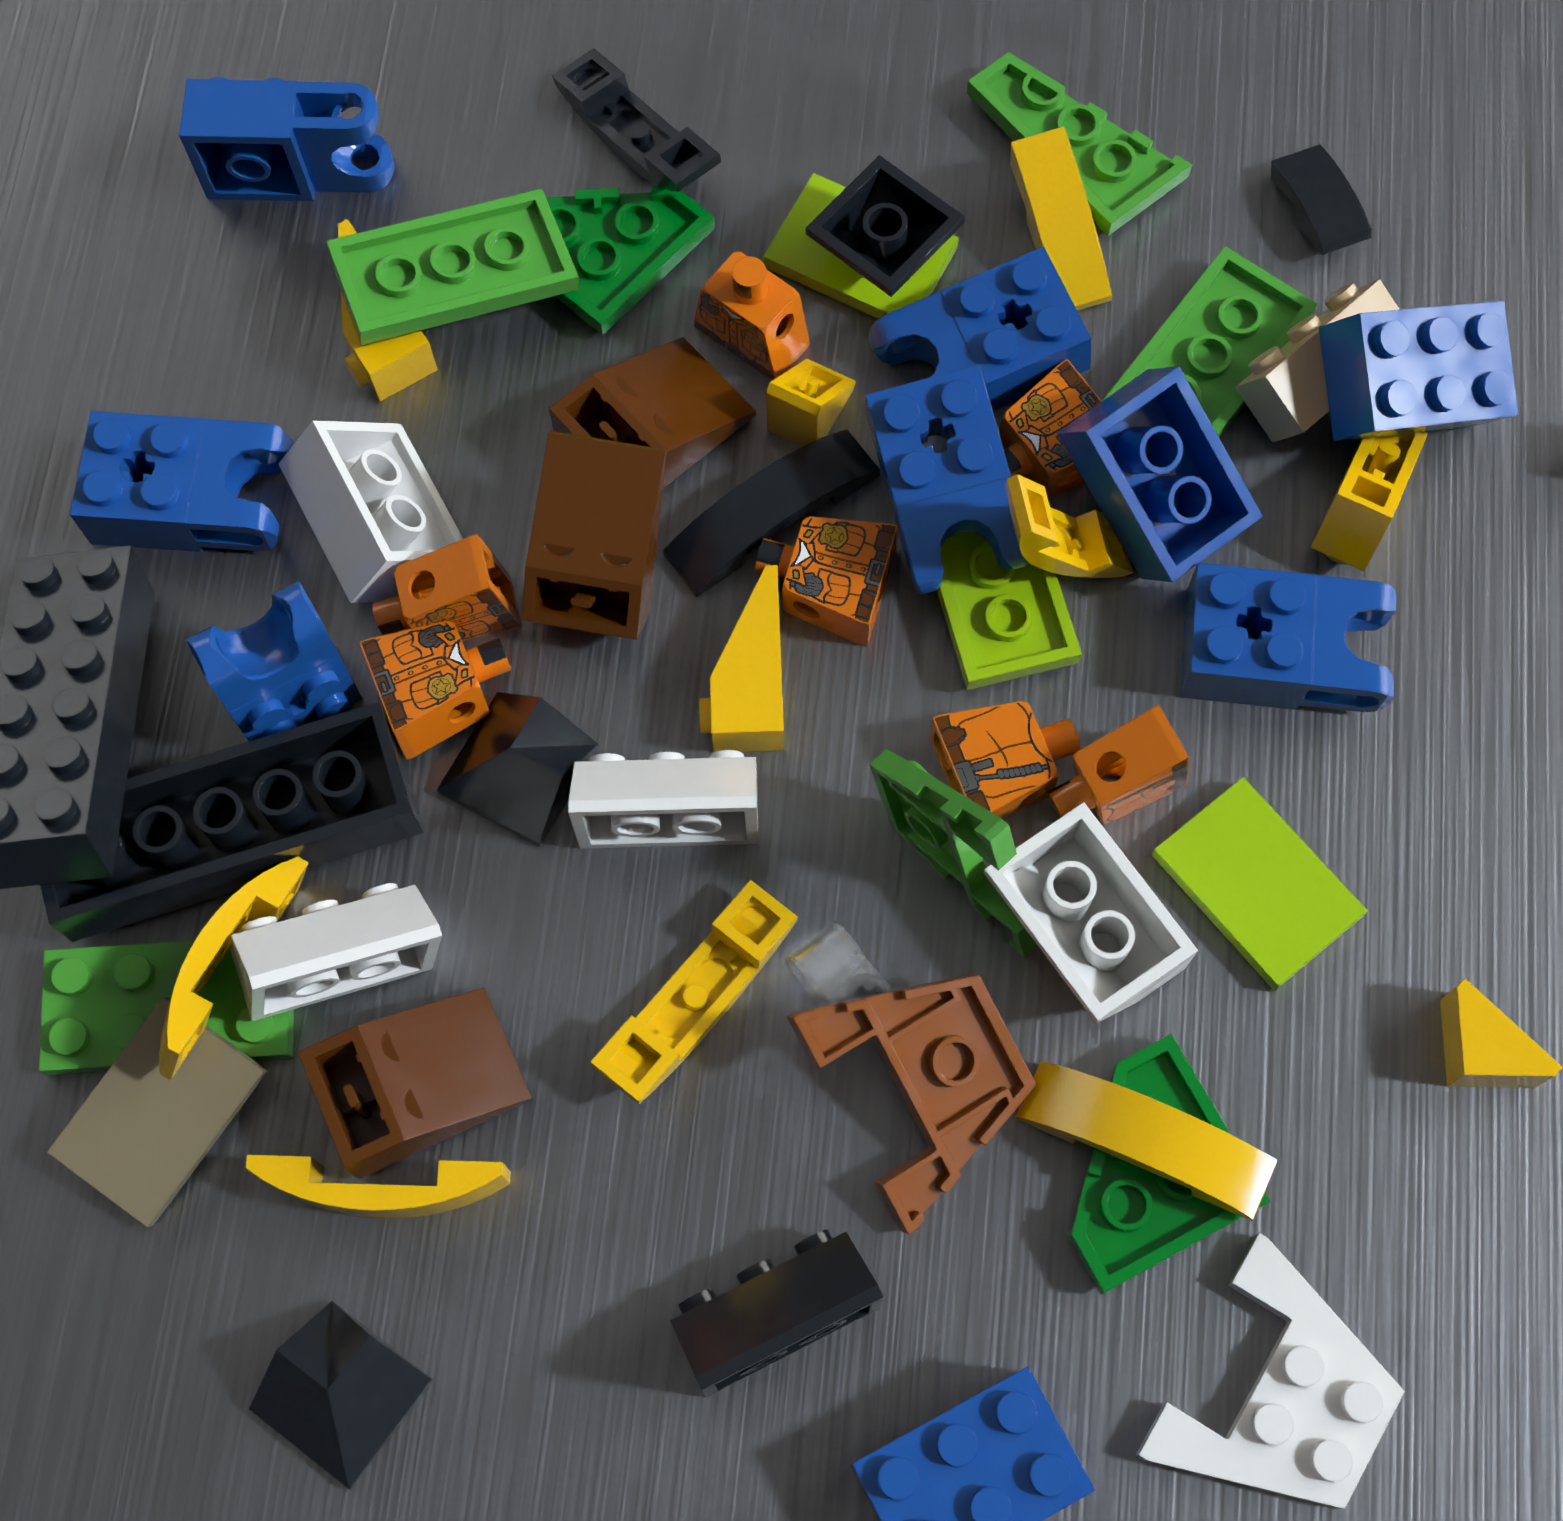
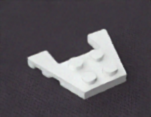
M1258 1233L1251 1241L1228 1286L1284 1319L1286 1325L1226 1438L1167 1402L1162 1405L1135 1456L1145 1462L1165 1465L1210 1478H1218L1336 1509H1345L1405 1391L1269 1238Z

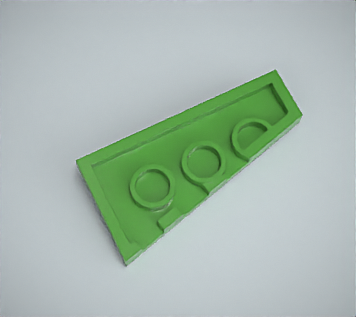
M1010 52L968 80V96L1013 141L1064 126L1083 182L1094 223L1107 236L1111 235L1189 177L1192 168L1191 163L1178 155L1171 159L1152 147L1154 142L1152 139L1135 129L1130 134L1107 120L1108 112L1091 102L1088 105H1084L1064 93L1065 86Z

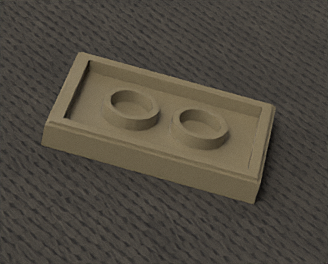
M163 997L47 1151L48 1154L147 1228L156 1223L268 1072V1070L206 1025L204 1032L174 1077L169 1080L160 1075L159 1051L161 1033L170 997Z

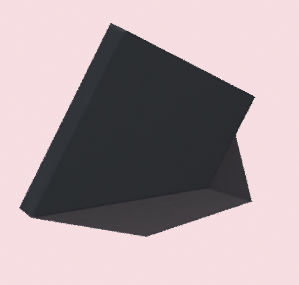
M879 155L805 228L807 236L892 297L965 223V216Z
M497 692L488 706L489 713L476 725L437 788V792L541 847L569 800L574 762L589 761L590 757L598 752L599 744L543 698Z
M331 1301L275 1351L249 1410L345 1487L352 1490L432 1383L433 1379L339 1305Z

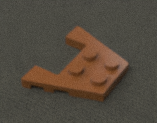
M967 974L798 1010L786 1016L812 1066L822 1068L869 1038L873 1040L928 1145L925 1150L874 1181L900 1231L908 1235L917 1230L926 1219L923 1214L940 1193H947L960 1178L959 1170L981 1144H988L1036 1085L980 975Z

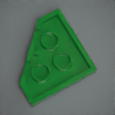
M652 186V192L620 194L619 188L575 190V196L546 197L579 276L578 290L555 297L600 334L604 335L715 229L714 216L683 191H670L659 186Z
M1172 1034L1119 1061L1115 1065L1110 1082L1165 1103L1230 1134ZM1093 1147L1069 1239L1099 1293L1103 1295L1242 1217L1192 1196L1191 1189ZM1264 1193L1259 1208L1270 1202L1266 1193Z

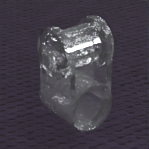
M834 920L785 959L788 968L801 986L822 1005L892 991L889 983L884 980L866 959L864 953L850 934Z

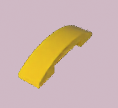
M1018 474L1006 479L1005 493L1019 549L1022 556L1029 563L1051 573L1073 577L1113 578L1124 577L1133 573L1130 559L1103 512L1095 509L1078 517H1072L1050 507L1045 486Z
M295 857L261 873L233 894L201 930L180 969L166 1012L159 1051L160 1075L171 1080L204 1032L213 1003L200 997L198 994L230 949L231 935L240 933V928L244 924L255 919L273 916L279 920L298 892L309 862L300 857Z
M750 880L712 923L711 933L635 1018L631 1015L592 1059L590 1062L591 1066L639 1105L685 1060L725 1015L780 946L797 922L798 916Z
M1040 1061L1033 1076L1036 1085L1022 1101L1015 1116L1016 1120L1072 1144L1078 1140L1191 1189L1192 1196L1250 1221L1254 1220L1276 1167V1159L1237 1137L1158 1100L1077 1070Z
M247 1155L246 1168L294 1199L339 1214L379 1219L429 1216L461 1208L491 1196L510 1185L511 1171L503 1162L439 1160L437 1186L322 1183L324 1166L312 1157Z

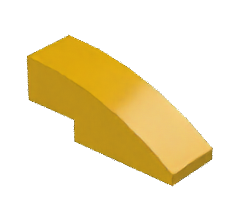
M1064 126L1011 142L1010 165L1027 211L1026 223L1035 249L1045 247L1077 311L1112 301V292L1096 227Z

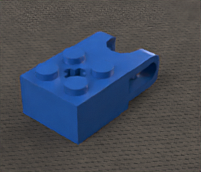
M212 77L210 79L186 80L179 137L207 199L314 201L315 192L370 193L384 189L389 184L395 170L393 156L388 143L380 135L375 134L379 121V109L376 99L370 89L364 85L344 82L285 81L279 78L230 80L224 77ZM359 107L362 109L360 114L354 118L345 119L339 117L341 112L348 108ZM369 157L378 160L377 164L368 170L358 169L351 161L352 158L365 159Z
M1044 246L888 313L874 322L868 336V341L874 353L882 362L894 365L900 362L919 359L931 363L936 369L931 377L980 364L993 411L1021 399L1066 359L1071 362L1079 373L1089 370L1091 364V336Z
M980 364L866 394L865 414L915 590L920 594L938 590L941 586L944 572L941 560V547L947 538L958 532H975L986 538L996 555L998 564L1004 569L1014 570L1028 566L1029 562L1022 556L1019 549L1005 493L1006 479L1011 477ZM933 435L947 439L946 451L935 453L933 444L924 447L923 444L928 442L929 436Z
M90 411L70 516L92 545H131L136 548L203 552L204 547L250 551L271 550L278 542L280 529L278 521L272 511L263 503L238 498L242 486L253 477L282 473L279 463L294 445L293 440L279 426L267 423Z
M1198 562L1186 590L1179 697L1297 710L1299 706L1356 712H1377L1389 705L1394 699L1392 672L1386 666L1359 659L1348 648L1345 633L1375 631L1385 626L1396 613V591L1391 585L1377 581Z
M300 581L272 594L271 608L263 617L251 625L223 631L212 625L185 639L210 687L248 741L350 711L352 704L363 699Z

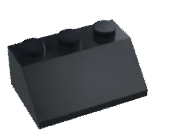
M828 1229L820 1231L797 1243L794 1248L798 1256L775 1267L771 1258L765 1259L736 1275L740 1283L739 1286L719 1296H716L713 1288H709L678 1304L682 1315L670 1320L696 1380L706 1397L880 1309L884 1295L847 1232L832 1238Z

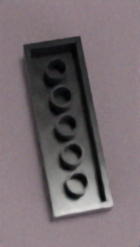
M131 545L16 559L0 637V889L106 878L113 875L155 592Z
M381 701L127 778L112 877L40 885L49 924L71 942H75L238 891L261 873L295 857H300L309 862L307 869L424 833L399 744Z

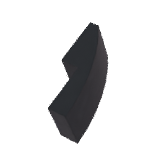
M1321 144L1271 161V180L1296 207L1297 228L1321 255L1372 238V227L1358 197L1338 165Z

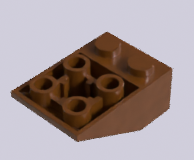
M684 337L592 374L549 407L553 431L666 449L663 489L756 416V410Z
M555 431L548 433L525 566L522 621L638 639L651 609L666 449Z
M484 987L356 1025L298 1051L342 1164L347 1171L358 1179L533 1100Z

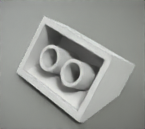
M312 420L279 463L293 494L350 603L377 602L398 595L394 577V570L398 565L463 539L401 424Z
M721 750L711 753L709 758L685 759V756L680 753L659 752L650 755L649 760H625L621 755L604 753L591 756L589 761L574 762L568 800V813L580 849L759 844L756 757H744V754L739 751Z
M1084 802L1016 847L1017 854L999 871L992 865L984 869L983 873L1095 1023L1122 1011L1146 997L1183 971L1198 952V949Z
M395 883L383 884L365 891L362 894L363 899L339 905L337 900H325L304 908L302 916L278 922L277 917L269 916L244 924L240 928V933L231 935V953L251 1021L432 970L442 933L437 920L416 885L399 889Z

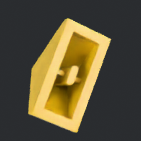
M805 359L769 383L766 391L767 431L801 447L827 436L853 392L856 381L810 359Z
M1466 978L1440 1000L1447 1087L1536 1088L1555 1077L1563 1068Z

